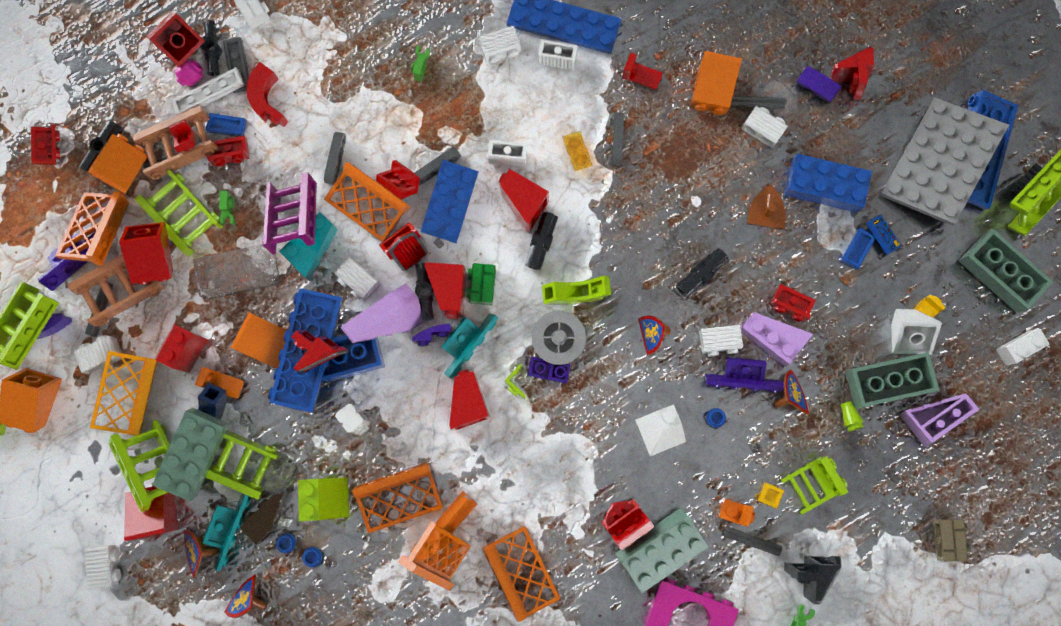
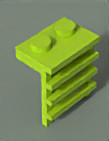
M828 456L818 457L816 460L781 479L782 483L789 480L805 507L799 511L801 515L834 496H843L848 493L845 479L838 475L835 470L837 469L835 462L828 458ZM807 469L811 471L825 497L819 499L804 471ZM799 475L815 501L811 505H809L796 483L795 476Z

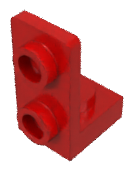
M630 53L622 78L657 90L663 73L640 65L636 62L637 55Z

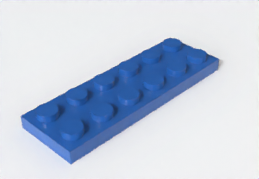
M514 0L507 20V26H514L515 29L611 54L622 18L555 0Z

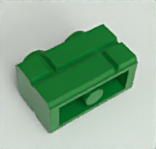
M473 263L472 268L468 269V280H471L470 287L466 288V298H469L470 304L493 305L496 276L495 265Z

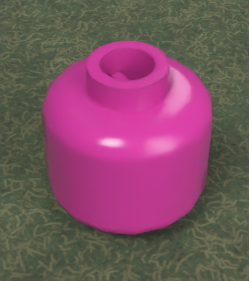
M187 59L180 67H176V80L182 86L193 87L203 77V68L196 60Z

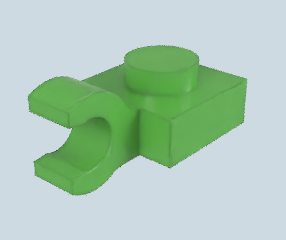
M417 46L415 50L417 60L412 64L411 73H413L416 81L422 82L430 50L427 48L426 52L421 54V48Z
M220 191V224L225 225V220L230 218V223L235 225L236 218L232 215L233 208H235V198L228 191Z
M800 604L797 609V615L793 618L790 626H806V620L814 617L815 610L810 608L809 613L804 615L803 610L805 606Z

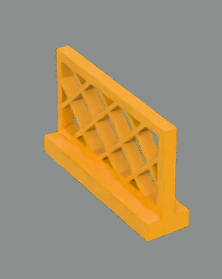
M108 351L90 428L133 436L141 434L157 366L155 359ZM112 356L120 357L125 364L114 370L110 364ZM124 358L132 359V360H130L129 362H126V360H125ZM135 360L143 361L142 370L135 374L129 364ZM127 366L132 376L122 382L116 372ZM114 374L120 383L109 389L105 383L106 378ZM135 378L139 383L138 389L130 393L124 383ZM122 385L128 395L117 400L111 391ZM110 393L115 403L105 408L101 403V399ZM130 396L134 406L125 412L120 402ZM117 404L124 414L113 420L107 410ZM101 406L103 410L98 413L99 407ZM132 411L131 419H130V417L128 416V413H130V412ZM104 412L111 421L105 426L95 425L97 416ZM126 416L130 422L128 430L119 429L115 421ZM113 424V425L115 426V428L107 427V426Z

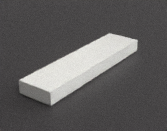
M235 67L173 99L172 102L179 115L199 105L203 107L245 86L239 69Z

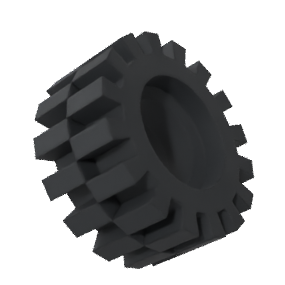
M1035 163L1010 190L1018 195L1041 171L1042 167Z

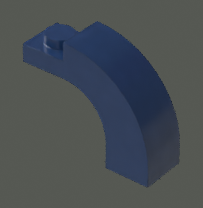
M208 383L198 396V410L221 420L226 406V390Z

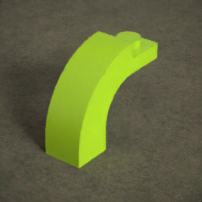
M603 275L580 282L554 281L542 285L543 303L564 305L602 300L603 297L611 295L610 277Z

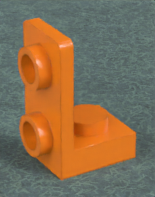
M201 367L195 385L205 388L208 383H211L226 390L227 396L238 399L245 381Z
M723 498L718 517L748 527L749 523L752 524L755 518L754 507Z

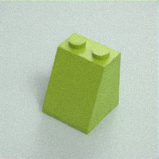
M348 477L298 480L299 521L349 517Z

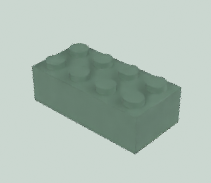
M994 229L984 233L958 260L1016 313L1028 310L1054 282Z
M929 352L845 371L856 409L940 391Z
M195 408L186 410L152 485L187 501L197 497L229 427V423Z
M679 508L656 524L648 534L641 536L631 546L622 551L619 550L615 554L641 593H644L707 549L708 545L690 517Z

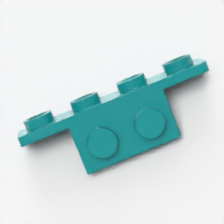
M489 313L479 327L466 317H463L441 346V348L455 358L444 372L447 377L452 379L458 375L464 362L472 357L474 349L483 343L486 333L495 327L496 320L498 319L496 315Z
M243 493L240 496L236 509L216 504L203 537V544L220 548L214 564L216 571H220L222 566H226L229 557L227 555L229 547L232 548L235 543V531L241 527L243 510L249 506L250 498Z

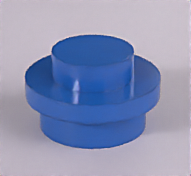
M713 408L708 411L706 421L711 427L718 428L724 425L726 415L721 409Z
M290 533L281 534L276 540V547L281 553H290L296 547V539Z
M317 547L307 548L302 555V560L308 567L318 566L323 558L321 550Z

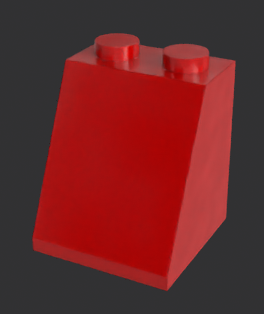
M172 11L146 36L154 46L178 67L205 42L177 13Z
M509 169L499 179L501 195L525 230L530 233L549 203V191Z
M158 222L125 227L119 244L131 284L138 283L143 285L150 281L164 282L171 279L174 270L166 223Z
M425 262V269L443 315L451 320H458V317H463L467 279L465 266Z
M173 323L155 356V360L172 369L190 373L208 339Z
M469 369L458 372V376L454 377L449 424L450 429L453 431L491 418L477 376L474 371L470 372Z
M153 485L152 487L145 488V490H149V492L157 489V487ZM126 492L124 542L180 530L174 495L166 493L152 499L149 510L141 513L132 493Z

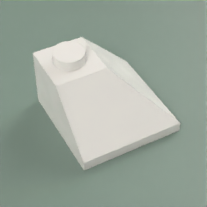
M896 309L891 324L892 353L922 354L929 352V355H932L942 325L941 321L915 309Z
M674 404L635 420L650 456L686 442L682 423Z

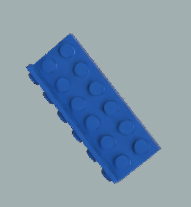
M982 90L970 97L967 110L1009 125L968 200V203L987 210L991 208L1018 105Z
M302 288L299 289V293L295 294V308L289 315L290 326L289 330H286L284 334L285 345L284 349H281L278 359L280 364L279 368H276L273 379L275 383L268 394L269 403L314 413L327 362L308 370V372H297L294 367L306 353L307 349L302 350L294 344L295 340L291 336L297 330H306L315 338L327 336L332 340L343 301L342 297Z

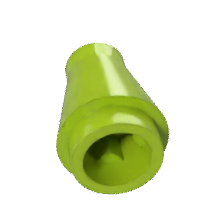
M852 401L841 404L844 427L847 428L848 432L863 428L864 421Z

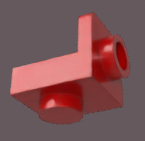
M186 120L169 127V131L175 138L174 149L177 153L189 151L195 146L196 134Z

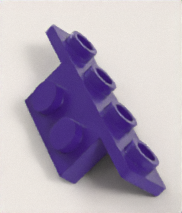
M95 232L88 237L89 240L94 237ZM81 239L75 244L78 247L85 243L86 240ZM73 245L68 247L65 250V253L72 251L74 249ZM88 248L81 251V255H86ZM55 249L47 257L52 268L39 277L38 281L50 291H53L89 261L58 259L55 256L58 249Z
M727 357L724 375L705 374L704 377L706 384L712 387H720L722 385L732 389L744 387L753 391H758L759 389H766L774 393L784 391L783 381L764 379L767 365L764 360Z

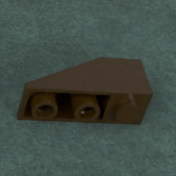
M280 484L275 487L271 492L273 495L268 500L264 499L257 506L258 510L254 514L250 513L244 518V524L240 529L255 545L263 543L276 530L290 488L289 484H283L282 486Z

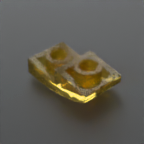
M581 131L562 137L574 172L593 166Z

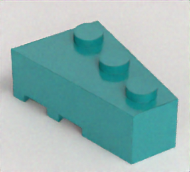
M319 212L316 215L315 244L307 246L302 239L297 238L290 240L279 252L311 282L317 266L321 263V258L325 251L328 250L338 229Z

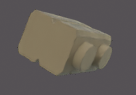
M934 519L937 560L944 562L968 561L970 546L966 543L968 526L964 519Z

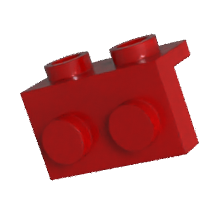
M51 124V127L31 126L32 164L56 165V159H60V148H56V141L60 142V131L55 130V124Z
M239 136L212 141L220 148V151L207 156V160L214 166H224L230 162L242 163L244 160L250 159L247 138Z
M393 160L391 170L377 174L376 181L396 197L403 199L418 193L420 177L397 160Z
M780 284L770 306L774 307V310L778 313L791 315V318L795 321L805 322L810 319V312L816 300Z

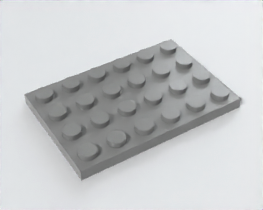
M934 97L884 187L881 196L955 226L1009 125Z

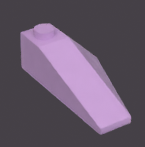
M406 283L342 325L341 329L352 343L371 340L378 336H390L393 333L409 332L424 321H422L418 297Z

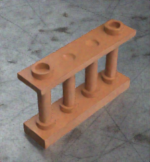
M200 105L132 135L134 142L143 149H146L150 167L143 169V173L152 180L160 179L168 174L166 171L169 169L173 172L220 151V148L211 140L208 141L203 123L210 120V118ZM186 120L191 128L196 126L201 144L189 151L174 155L169 139L173 135L169 131V127ZM162 141L167 159L158 163L153 145Z
M123 254L67 284L70 291L76 295H82L94 315L87 319V321L95 327L105 325L112 317L148 297L157 296L161 293V290L165 289L164 286L158 281L154 283L150 281L145 284V288L136 292L125 274V269L127 268ZM114 275L118 276L129 297L118 302L107 283L108 278ZM96 285H100L111 304V307L102 312L89 292L90 288Z

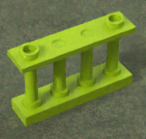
M1061 149L1010 202V207L1020 213L1007 228L1025 237L1061 199Z
M169 169L166 172L173 179L151 198H145L140 194L135 200L156 223H166L168 237L182 253L190 257L195 252L191 248L193 241L213 224L220 229L223 226L219 222L220 217L214 211L211 213L183 183L185 181L183 176L178 172L173 173ZM179 185L184 192L163 211H158L155 208L156 203L175 186ZM191 198L196 206L175 224H170L167 221L169 219L168 216L187 199ZM203 211L208 219L190 235L182 238L179 234L181 232L180 229L199 212Z
M21 281L0 314V364L18 370L59 304L56 300L41 293L36 296L40 289Z
M157 419L153 420L151 431L126 440L124 438L121 439L117 433L110 436L108 443L141 513L149 510L152 499L169 493L160 488L149 492L143 486L144 481L156 477L160 467L143 474L137 473L135 469L136 464L162 454L165 456L170 444L165 436L166 430L163 425L159 424ZM154 437L160 446L134 457L132 455L129 456L127 452L128 447Z
M227 430L224 435L227 442L217 464L210 466L206 478L258 500L265 491V488L261 487L260 483L271 458L278 459L281 453L274 446H264ZM234 443H238L246 448L235 472L230 474L225 471L224 466ZM254 450L264 456L253 481L249 482L243 479L242 474Z

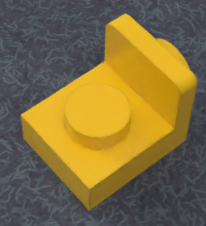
M929 295L924 297L914 309L934 318L946 307L938 297Z

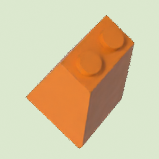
M704 51L699 64L690 107L697 111H712L716 115L727 114L731 105L742 58Z
M118 133L117 136L111 135L87 172L125 194L148 155L145 154V149L136 144L133 147L127 143L128 139Z
M248 312L230 348L269 366L279 368L280 361L278 358L281 349H284V334L286 330Z
M25 368L2 379L0 423L10 428L24 430L26 433H35L45 427L62 378Z

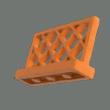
M346 162L343 166V172L324 200L383 242L411 206L357 167ZM348 175L352 178L353 186L344 188L343 180ZM365 187L368 197L358 198L357 188ZM354 189L355 199L346 201L344 191ZM341 192L342 202L335 203L331 200L334 193ZM380 198L383 207L373 209L372 199ZM368 200L370 210L360 211L359 201ZM356 202L357 212L349 213L346 204ZM394 208L399 212L394 219L388 220L387 209ZM383 210L385 220L375 222L374 212ZM370 213L372 223L364 224L361 214ZM385 223L386 231L381 236L377 233L376 225Z
M114 191L112 195L84 192L55 256L58 259L90 261L95 265L103 266L130 202L118 191ZM89 199H95L94 203L86 206ZM109 200L108 205L103 208L101 204ZM99 206L100 210L91 215L90 211ZM87 214L89 216L88 218L79 222L80 217H82L83 215ZM103 215L101 221L96 224L94 220ZM92 222L94 226L84 231L82 227ZM80 229L82 233L72 238L73 233ZM95 232L94 237L89 240L87 236ZM85 238L86 242L77 247L75 243ZM73 245L74 249L65 253V250ZM88 248L86 255H81L80 252Z
M429 462L366 482L352 489L368 533L443 508ZM429 477L431 484L428 490L417 485L420 478ZM406 483L413 487L409 496L398 491L402 484ZM415 488L426 493L422 502L411 498ZM389 490L395 493L390 503L379 498L382 491ZM396 494L407 499L403 509L392 504ZM429 494L436 498L438 505L429 507L423 503ZM369 496L375 499L372 508L364 506L361 498ZM377 501L388 505L384 515L373 510ZM409 501L419 505L417 512L410 513L405 510ZM390 507L401 512L397 519L393 520L386 517ZM371 513L382 518L379 525L371 527L369 522Z
M462 491L434 524L453 534L478 503Z
M431 522L409 557L402 555L398 563L412 573L451 591L454 583L450 579L471 545Z
M525 526L482 547L517 622L525 620L526 617L561 599ZM521 532L524 533L526 538L524 547L513 543L515 536ZM512 537L511 542L505 541ZM501 542L510 545L506 556L499 554L495 546ZM512 546L523 549L520 560L509 557ZM526 550L533 552L535 556L533 565L522 562ZM508 559L518 562L515 574L507 572L505 568ZM521 564L532 567L528 579L518 576ZM534 568L543 572L542 583L531 580ZM509 575L514 576L513 582ZM517 578L527 581L524 593L517 591L514 586ZM530 582L540 585L537 597L527 594ZM543 587L551 589L554 597L548 601L540 599ZM526 596L536 599L534 608L526 611L523 605Z

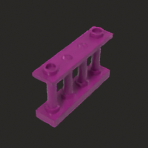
M308 172L301 174V182L296 186L277 190L271 182L267 183L262 244L272 255L276 254L277 243L300 238L307 246L315 244L317 183ZM300 192L298 200L279 205L280 197ZM300 207L298 215L278 220L279 212ZM299 223L297 231L277 235L278 228Z

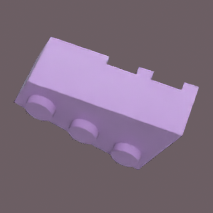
M755 312L740 327L741 333L782 366L789 365L813 335L807 331Z
M965 393L918 408L905 410L899 416L926 447L980 409Z

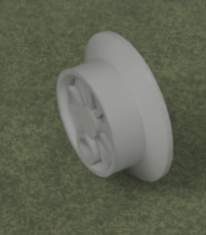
M552 311L543 315L536 322L532 332V344L538 356L544 361L555 365H563L574 361L582 353L586 343V333L583 324L576 316L565 311Z

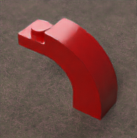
M259 61L248 78V101L252 109L265 123L269 120L276 126L280 124L285 127L288 120L268 103L269 91L279 79L271 69Z

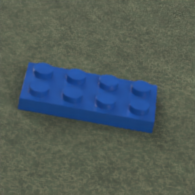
M442 160L420 231L421 233L457 243L479 171Z

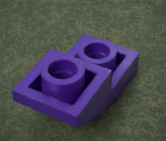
M809 66L805 68L797 80L798 85L813 91L815 96L830 103L841 88L838 83Z
M63 313L52 314L37 339L59 332L72 322V318L64 316Z
M449 323L430 327L413 336L412 341L418 346H429V343L434 342V335L438 338L448 337V334L452 333V325Z
M530 357L527 376L567 384L571 365H555L541 358Z

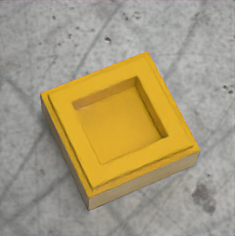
M764 482L757 501L777 509L784 490Z

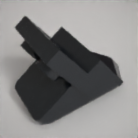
M804 555V563L784 562V571L790 574L792 578L797 579L799 583L804 584V597L817 605L824 601L842 568L840 556Z

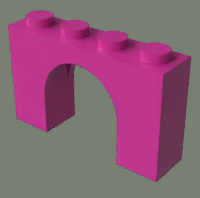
M665 577V580L662 579L657 584L644 622V626H668L672 613L677 606L684 602H697L707 612V626H734L739 609L730 600L723 598L721 602L714 599L715 595L705 591H703V594L695 592L696 588L687 584L681 587L676 585V580Z

